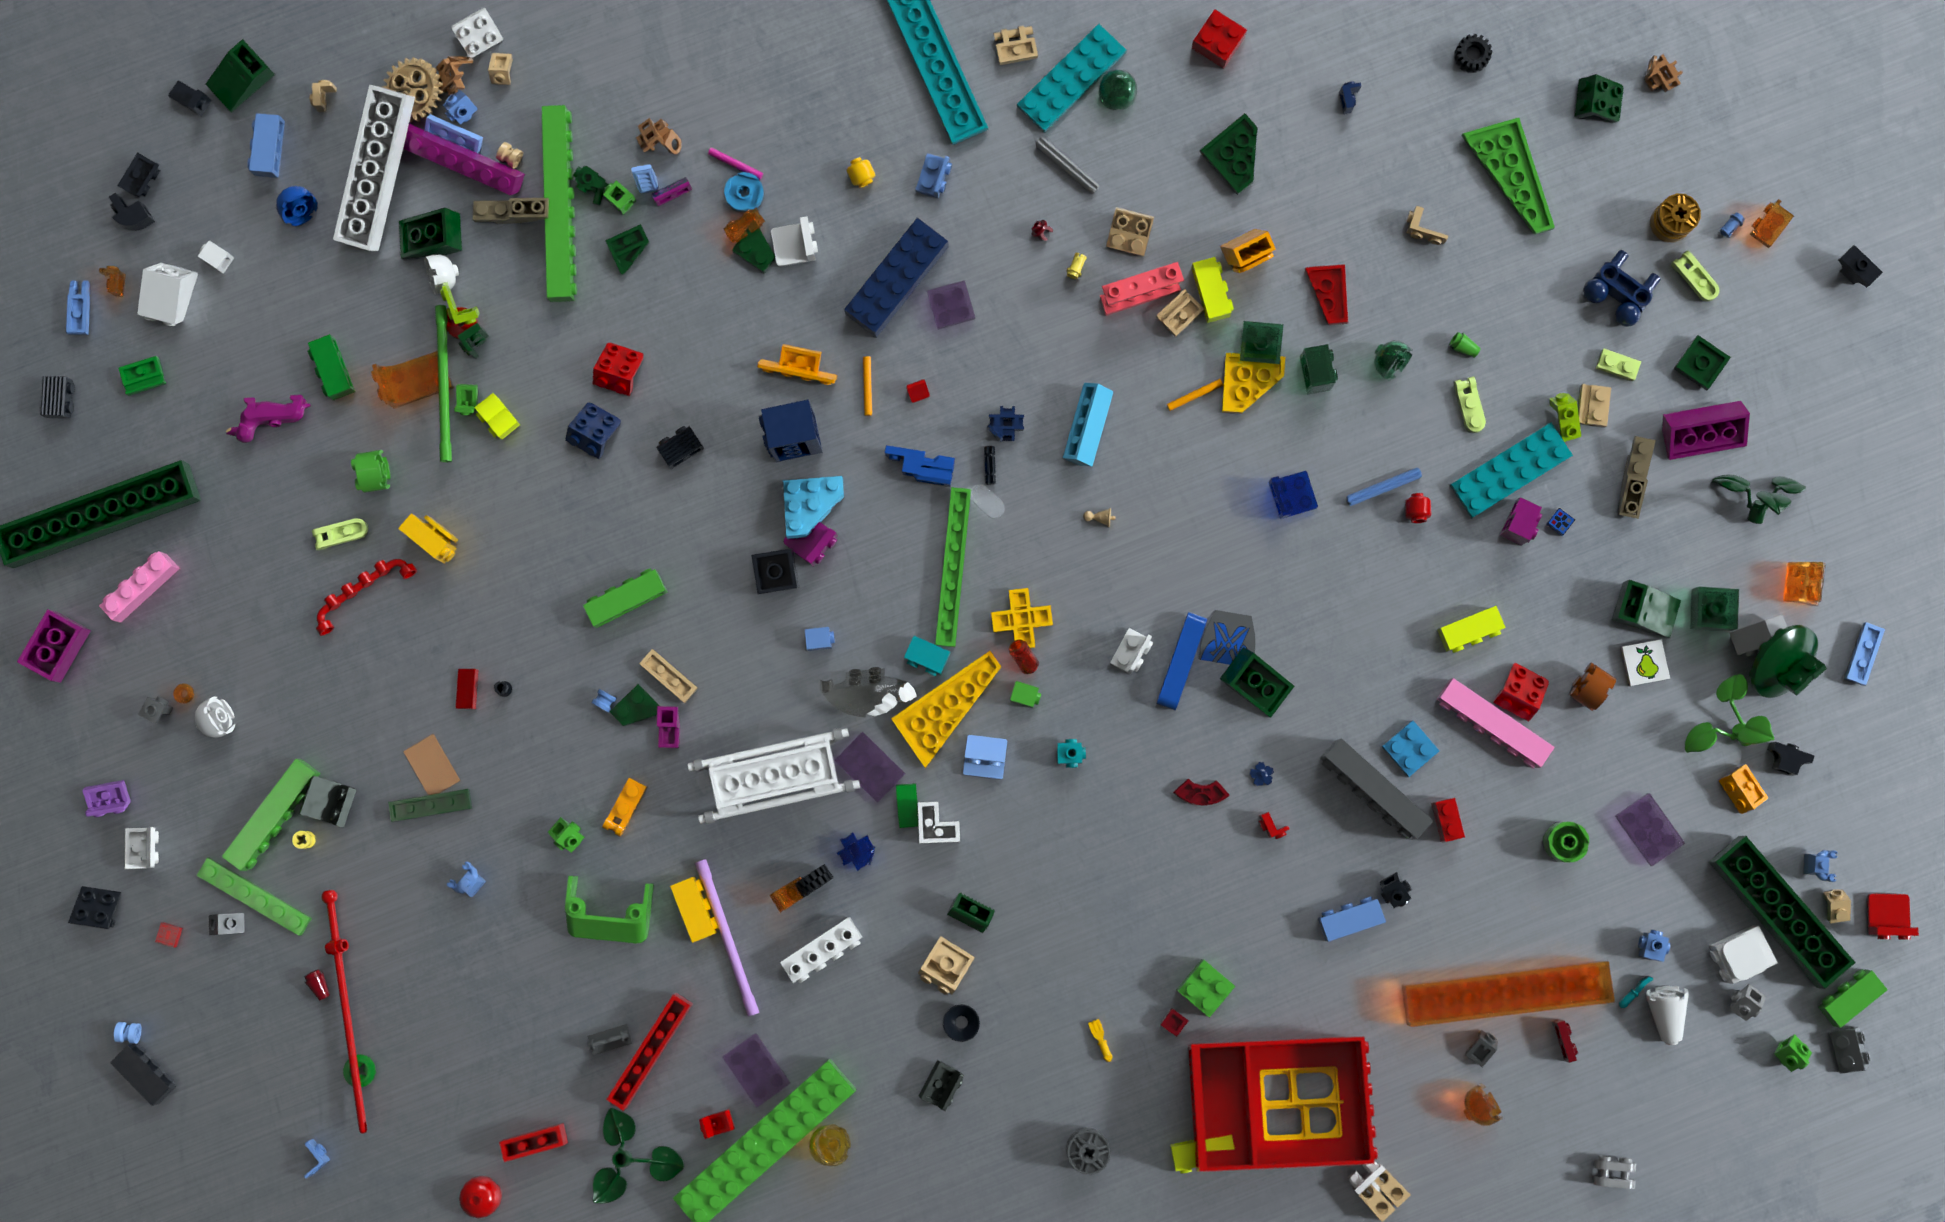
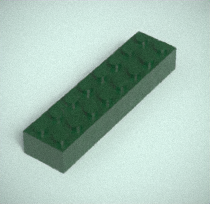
M1738 836L1709 861L1711 866L1817 988L1826 989L1856 963L1747 836Z

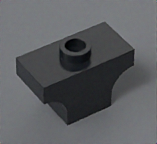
M1855 245L1851 246L1838 259L1842 265L1840 272L1853 285L1860 283L1867 288L1883 273Z
M1770 742L1767 749L1774 757L1772 769L1790 776L1798 775L1800 767L1803 764L1813 763L1815 755L1799 750V746L1790 743L1784 745L1779 742Z

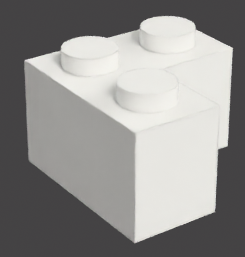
M918 802L919 843L960 842L959 821L939 822V802Z

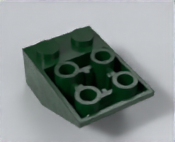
M242 39L227 52L205 85L232 113L275 74Z
M1627 580L1622 583L1612 620L1670 638L1681 600L1648 585Z

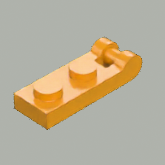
M628 778L602 828L610 829L615 832V835L621 837L647 786ZM616 817L622 819L619 825L613 822Z

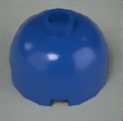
M291 186L284 189L278 195L276 209L286 224L291 223L292 226H298L312 218L310 214L314 210L315 212L317 211L318 202L314 195L304 187Z

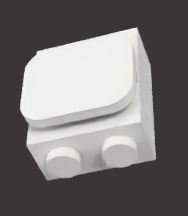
M1757 925L1747 927L1709 946L1713 961L1718 963L1721 969L1719 970L1720 976L1727 983L1735 984L1741 980H1747L1765 971L1766 968L1777 964L1760 927Z

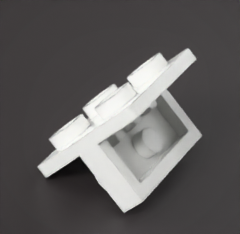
M486 8L478 10L451 26L469 58H473L503 40Z

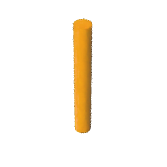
M865 356L863 357L864 416H872L871 357Z
M1221 379L1213 381L1168 403L1167 407L1171 411L1223 386Z

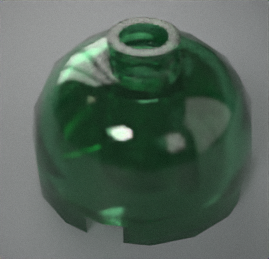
M1113 70L1103 76L1099 84V98L1105 107L1111 110H1124L1130 107L1136 99L1137 84L1130 73L1124 70Z
M1395 340L1389 341L1384 345L1380 344L1375 350L1376 356L1374 359L1377 372L1386 380H1393L1396 378L1393 374L1397 370L1402 372L1412 357L1410 351H1413V349L1407 344Z

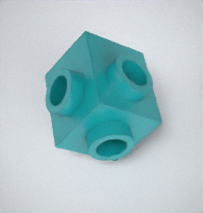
M1065 739V743H1057V764H1066V768H1078V764H1082V759H1086V747H1082V743H1077V739ZM1069 750H1073L1075 752L1074 757H1070L1068 755Z

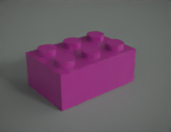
M47 609L17 662L50 681L61 683L91 630L56 611Z

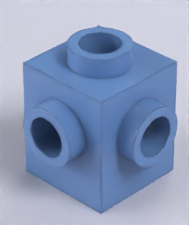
M461 90L450 95L443 104L447 110L445 112L446 116L452 122L456 120L460 125L470 120L472 114L478 110Z
M1651 930L1650 933L1643 932V936H1640L1638 941V947L1640 948L1638 956L1664 962L1665 955L1670 950L1669 938L1664 937L1663 932Z

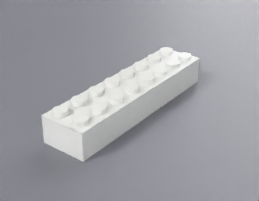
M369 84L333 240L369 251H379L415 97Z

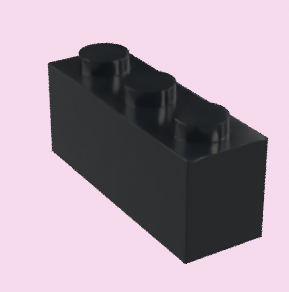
M129 1044L110 1063L151 1106L160 1104L175 1089L176 1085L173 1083V1078L159 1069L160 1065L152 1058L150 1059L145 1054L146 1051L141 1045Z

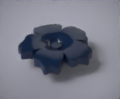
M1259 762L1255 766L1256 769L1250 770L1249 774L1252 779L1255 778L1254 784L1256 786L1272 783L1273 777L1269 775L1273 774L1274 770L1270 766L1265 767L1264 762Z

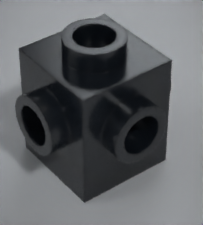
M1397 872L1380 881V887L1383 892L1381 895L1387 904L1390 903L1393 908L1402 907L1412 899L1410 884L1407 880L1403 881Z

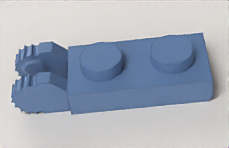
M88 280L82 281L81 295H78L77 281H70L66 333L68 335H89V295L91 285Z

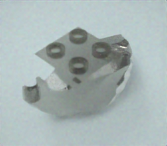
M872 667L869 670L862 671L860 669H852L846 672L843 682L835 685L832 679L828 681L820 680V690L826 699L838 710L857 717L865 718L866 714L877 716L887 713L899 701L907 703V701L917 697L914 688L908 681L886 677L885 668L881 669L880 667Z

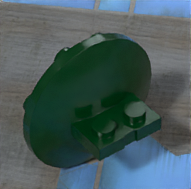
M1793 625L1785 629H1778L1774 636L1759 647V653L1749 672L1753 689L1766 698L1779 697L1789 691L1796 696L1802 692L1811 681L1827 669L1826 665L1816 658L1818 652L1816 634L1804 625Z

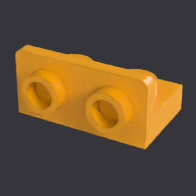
M1746 764L1719 780L1740 814L1754 810L1768 799V796Z

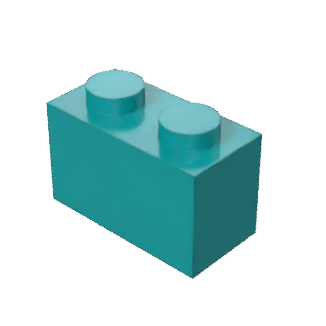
M913 636L904 659L908 660L906 664L915 668L919 665L926 668L924 672L936 676V674H942L951 652Z

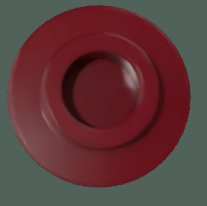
M1045 220L1036 221L1031 229L1032 236L1038 237L1042 241L1048 240L1044 236L1045 230L1050 233L1053 232V229L1047 226Z

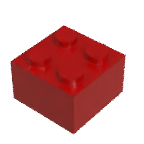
M1214 9L1193 40L1191 49L1224 69L1245 39L1247 29Z

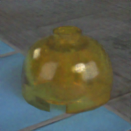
M828 1124L819 1127L813 1132L809 1140V1150L817 1163L825 1166H837L848 1158L847 1153L848 1149L851 1148V1142L844 1128L838 1127L835 1124Z

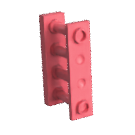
M1178 262L1104 285L1102 286L1104 295L1100 296L1105 315L1107 316L1181 292L1179 283L1183 282L1184 278Z

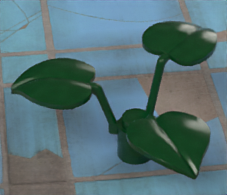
M1721 475L1712 480V482L1730 491L1747 492V508H1750L1747 519L1755 524H1762L1764 522L1768 507L1779 515L1791 505V499L1777 493L1779 490L1789 494H1797L1806 490V486L1791 478L1779 476L1772 479L1771 483L1777 486L1773 492H1757L1756 497L1759 500H1755L1752 503L1751 489L1749 488L1750 482L1737 475Z
M610 1108L604 1119L603 1136L610 1146H617L621 1143L618 1151L612 1156V1163L615 1169H617V1173L613 1168H603L596 1173L593 1180V1202L610 1203L619 1199L625 1193L627 1181L620 1176V1168L628 1167L632 1162L651 1163L649 1168L651 1176L657 1181H669L684 1169L681 1156L674 1149L661 1146L653 1150L652 1159L633 1158L632 1154L629 1151L623 1150L625 1146L624 1141L631 1140L635 1135V1121L630 1115L615 1108Z

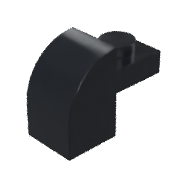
M114 193L109 196L112 202L110 206L116 213L112 218L124 228L131 231H139L156 222L147 207L139 200L127 206L123 198L118 194Z

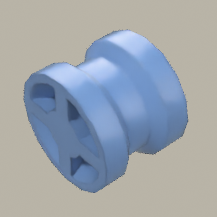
M599 689L597 692L598 696L591 703L609 712L611 709L610 705L617 698Z

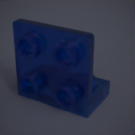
M1307 471L1282 478L1277 476L1269 480L1268 483L1280 520L1318 508Z

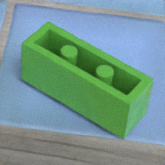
M1861 969L1857 971L1851 981L1842 983L1838 986L1836 993L1827 995L1822 999V1004L1818 1008L1833 1027L1841 1028L1888 990L1872 970Z

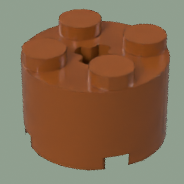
M1589 663L1584 670L1585 674L1582 677L1578 676L1573 682L1572 686L1574 688L1569 695L1593 711V709H1598L1608 697L1607 692L1609 688L1613 689L1616 678L1597 665Z

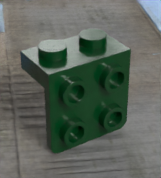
M1598 74L1580 78L1574 116L1584 118L1596 115L1614 123L1619 122L1623 85Z

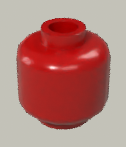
M1423 493L1411 494V497L1405 500L1406 518L1411 520V523L1427 522V519L1432 514L1431 500L1425 497Z

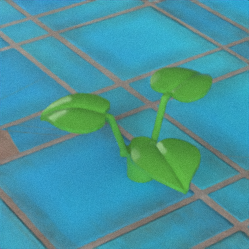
M1742 674L1729 677L1719 685L1716 691L1717 698L1721 702L1729 701L1739 721L1732 728V734L1719 728L1713 729L1712 724L1709 722L1698 724L1689 732L1686 738L1685 751L1687 753L1701 752L1711 748L1717 740L1716 732L1730 737L1732 740L1737 739L1742 746L1775 740L1771 723L1765 716L1753 717L1746 724L1743 722L1734 704V700L1742 699L1748 690L1747 680Z

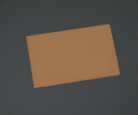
M434 734L403 751L428 795L439 794L460 781Z

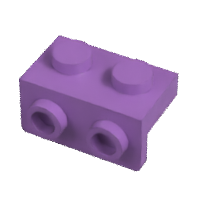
M124 780L88 786L82 790L88 807L85 812L86 817H101L111 812L114 814L122 813L131 802Z

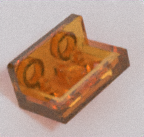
M1779 199L1774 203L1770 202L1763 210L1765 212L1762 218L1758 217L1751 226L1754 229L1750 235L1767 248L1772 246L1794 217V215L1779 205L1782 202Z

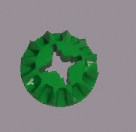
M359 1054L357 1055L358 1067L364 1065L363 1071L366 1074H360L361 1087H364L374 1080L376 1068L375 1063L370 1057ZM348 1059L343 1068V1075L346 1082L353 1086Z

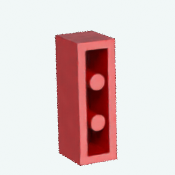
M564 1123L503 1139L499 1144L503 1160L507 1162L564 1146L568 1143Z

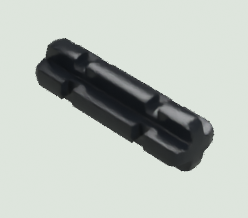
M985 446V474H987L985 476V483L993 485L996 484V475H994L996 473L995 447Z

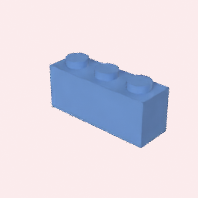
M256 113V118L252 122L254 134L253 139L250 140L251 158H248L247 165L249 171L255 176L278 178L285 127V121L279 115Z
M1371 896L1360 899V904L1354 906L1352 903L1340 906L1341 910L1336 912L1333 909L1321 913L1322 917L1318 918L1322 933L1327 942L1386 923L1379 900L1372 899Z

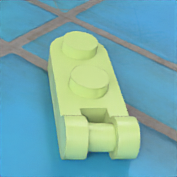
M1685 251L1680 259H1675L1671 262L1673 269L1679 272L1700 299L1709 302L1719 295V286L1690 251ZM1686 263L1691 266L1689 269L1684 266Z
M1473 376L1465 381H1454V388L1464 425L1469 432L1478 433L1485 427L1486 420L1477 390L1476 379ZM1469 388L1470 393L1464 394L1463 389Z
M355 518L313 529L312 535L316 539L315 548L316 550H323L331 546L361 539L367 535L368 525L362 519ZM324 534L328 535V540L324 541Z

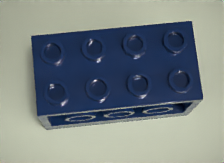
M809 399L761 409L762 415L759 416V422L765 434L763 435L764 446L770 457H774L776 462L823 453L816 417Z

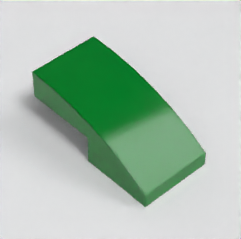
M916 783L896 785L899 828L919 827Z

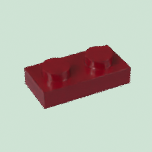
M1561 1019L1552 1021L1564 1061L1569 1063L1577 1061V1047L1575 1043L1571 1042L1569 1036L1572 1035L1570 1025Z

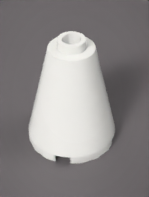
M1678 986L1656 987L1655 992L1650 993V990L1646 992V998L1661 1041L1666 1042L1667 1045H1677L1683 1038L1689 996L1686 988H1684V991H1679Z

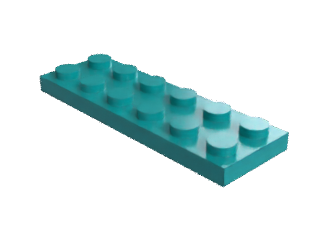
M1098 24L1017 103V107L1045 133L1126 53L1127 49L1105 28Z
M1551 422L1458 479L1450 486L1469 516L1473 518L1569 459L1573 454Z

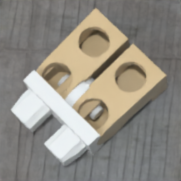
M1380 1163L1362 1164L1369 1173L1362 1178L1355 1170L1348 1179L1354 1186L1352 1189L1366 1203L1376 1217L1383 1222L1396 1209L1381 1193L1383 1192L1397 1208L1411 1194Z

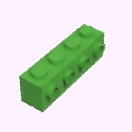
M651 568L640 573V577L633 579V577L622 582V586L618 588L615 586L604 591V595L600 597L596 595L587 599V603L583 607L593 627L599 628L668 593L658 571L655 569L651 570Z

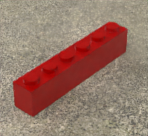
M677 993L672 995L607 1097V1101L623 1111L628 1108L693 1003Z

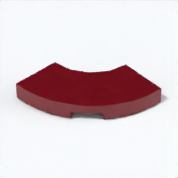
M1187 779L1173 792L1183 801L1200 806L1216 804L1230 796L1217 780L1208 785H1199Z

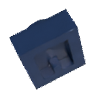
M1351 81L1343 84L1339 96L1343 114L1351 113L1354 106H1356V98L1353 93L1360 91L1361 83Z

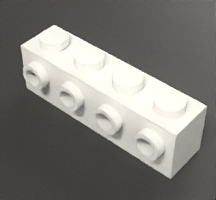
M848 917L780 963L793 983L797 980L799 983H802L810 977L808 975L809 972L814 969L816 972L827 966L825 962L832 958L835 961L843 956L842 951L847 947L852 950L861 944L859 940L863 937L851 918Z

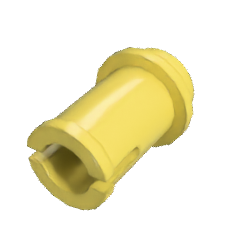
M1075 253L1070 268L1066 270L1068 277L1075 280L1081 277V270L1087 259L1085 255L1081 254L1079 257V253Z

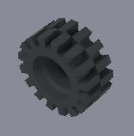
M1469 34L1466 38H1462L1455 50L1456 54L1454 56L1455 60H1457V66L1461 65L1460 69L1466 68V72L1469 73L1473 70V73H1476L1477 70L1481 71L1486 67L1493 51L1490 50L1492 45L1487 44L1489 42L1487 38L1483 40L1484 36L1480 35V37H1477V34H1473V36ZM1469 47H1476L1480 51V58L1477 60L1468 58L1466 50Z
M824 864L794 885L804 898L834 877Z

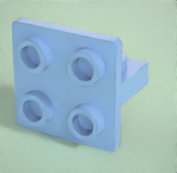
M968 735L963 774L1003 779L1007 739Z

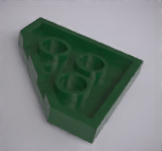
M1246 113L1200 149V153L1237 195L1253 184L1258 127Z

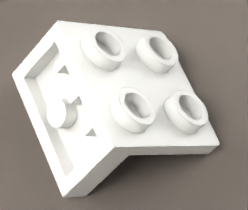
M1129 628L1110 664L1130 675L1133 671L1137 672L1144 661L1141 659L1142 654L1147 655L1153 644L1150 641L1152 636L1148 634L1145 637Z

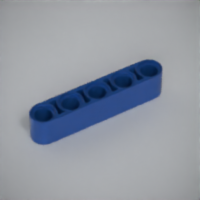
M1188 612L1156 704L1176 710L1207 618Z

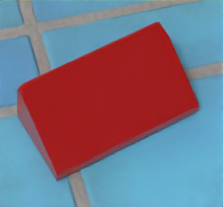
M458 669L455 709L476 710L478 669Z

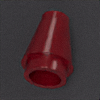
M317 969L304 976L305 984L319 1001L330 996L323 972L321 973Z

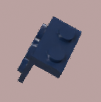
M589 402L568 425L565 441L585 451L588 455L600 459L604 453L605 443L620 426L621 420Z

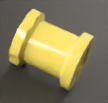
M298 831L293 835L292 842L296 848L307 849L315 845L316 839L315 835L310 831ZM302 836H306V837H305V840L307 841L306 843H303L304 840L301 839Z

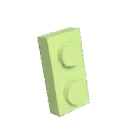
M1602 349L1596 369L1634 381L1641 361Z

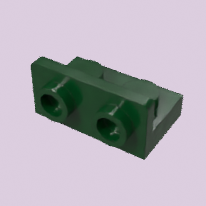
M476 323L458 335L461 340L458 344L468 356L472 355L477 358L479 355L473 347L485 343L489 335L482 326Z

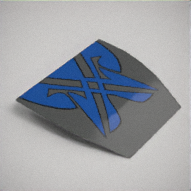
M1215 610L1204 632L1198 659L1230 665L1243 647L1255 653V631L1252 616Z

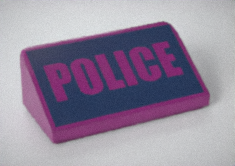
M687 177L651 195L656 205L660 206L691 191L692 187Z

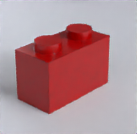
M1450 798L1431 803L1440 841L1448 842L1465 838L1456 799Z

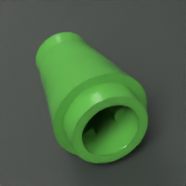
M1459 332L1453 336L1449 344L1453 347V350L1473 358L1478 355L1481 349L1466 334Z

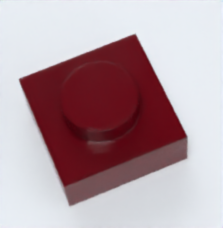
M1171 1008L1160 1025L1177 1037L1189 1020Z

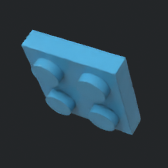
M1413 720L1382 746L1407 777L1414 774L1439 752V749Z

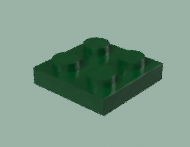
M1697 335L1674 369L1707 391L1731 357Z

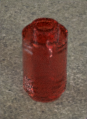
M1018 639L1010 644L1009 653L1022 673H1034L1039 667V661L1027 642Z

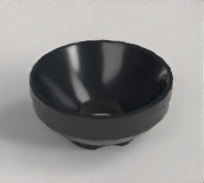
M964 1004L951 1007L943 1018L945 1033L949 1038L957 1042L971 1040L977 1034L980 1027L977 1012L972 1007ZM959 1016H964L968 1020L965 1028H958L955 1021Z

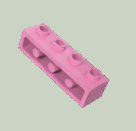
M158 551L151 554L147 559L148 561L143 566L137 567L128 580H123L117 586L118 589L103 598V602L99 607L111 620L121 623L180 569L177 564L163 552Z

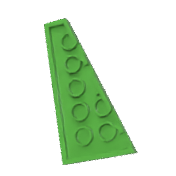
M1520 118L1463 133V139L1533 234L1536 235L1553 230L1555 226Z

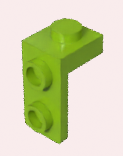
M448 282L443 283L440 293L443 301L448 303L449 308H447L450 320L453 319L455 324L475 322L480 314L478 307L458 312Z
M1559 393L1556 397L1549 398L1550 406L1558 414L1560 435L1563 441L1566 442L1580 438L1581 428L1577 401L1568 393Z

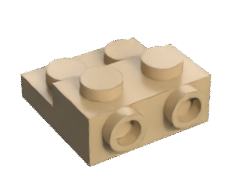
M940 936L918 974L921 975L920 979L927 984L932 982L937 985L938 991L942 994L948 995L950 993L953 995L975 957Z

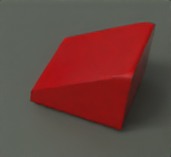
M925 379L906 386L912 403L930 396Z

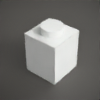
M210 240L201 247L198 255L199 258L221 273L226 271L234 259L232 255Z

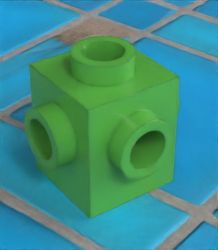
M561 817L547 832L554 839V844L562 851L567 849L571 853L585 838L580 833L581 828L575 822L568 823Z
M1794 1034L1780 1042L1774 1054L1782 1065L1786 1066L1790 1072H1793L1798 1068L1802 1070L1809 1064L1808 1060L1812 1052Z

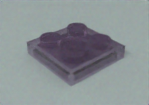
M965 280L927 291L938 330L975 319Z

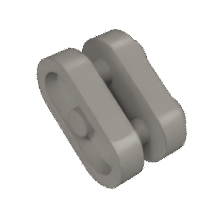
M1599 1155V1159H1594V1168L1600 1169V1176H1593V1185L1635 1189V1180L1629 1179V1172H1636V1163H1633L1631 1158L1619 1157V1161L1611 1160L1612 1157ZM1609 1170L1621 1171V1178L1608 1177Z

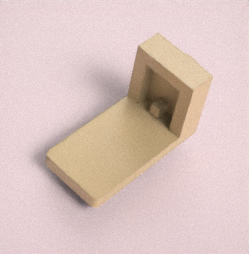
M1416 206L1413 211H1409L1406 220L1409 226L1406 233L1411 234V237L1415 239H1428L1430 243L1435 245L1445 244L1448 235L1419 227L1424 210L1423 207Z

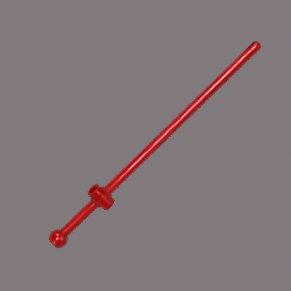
M328 890L324 891L321 896L322 901L327 905L331 940L325 944V951L329 955H334L359 1132L363 1134L367 1132V1123L342 957L344 951L348 950L349 944L346 939L339 937L335 902L338 898L337 892Z

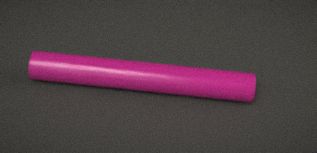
M712 147L708 151V155L743 172L751 173L759 180L763 177L762 172Z

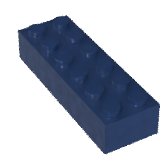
M916 218L845 307V314L877 338L948 249V240L919 218Z

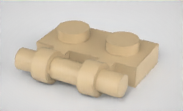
M1018 26V29L1008 31L1007 29H1002L1001 32L994 33L995 41L1003 40V43L996 44L999 65L1038 58L1035 38H1026V35L1033 34L1032 26ZM1020 37V40L1009 42V38Z

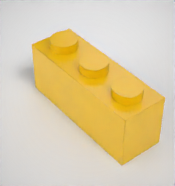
M691 877L671 885V890L692 943L716 934L718 925L715 917L711 918L709 910L711 906L708 899L703 898L701 891L704 889L700 879L696 880V877Z

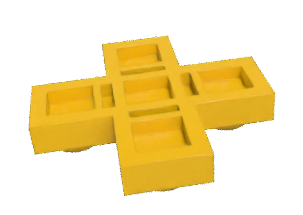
M1028 588L1008 590L1011 610L991 612L993 633L1013 631L1015 650L1035 648L1033 628L1053 626L1051 605L1031 607Z

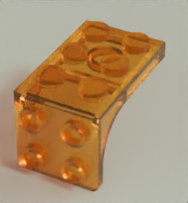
M437 351L397 365H372L371 375L373 380L378 382V396L381 401L384 400L386 405L388 404L393 409L439 393ZM448 373L449 389H452L453 385Z

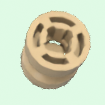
M504 142L499 147L496 154V159L501 162L506 161L508 166L513 169L520 164L523 158V151L513 149L512 145Z

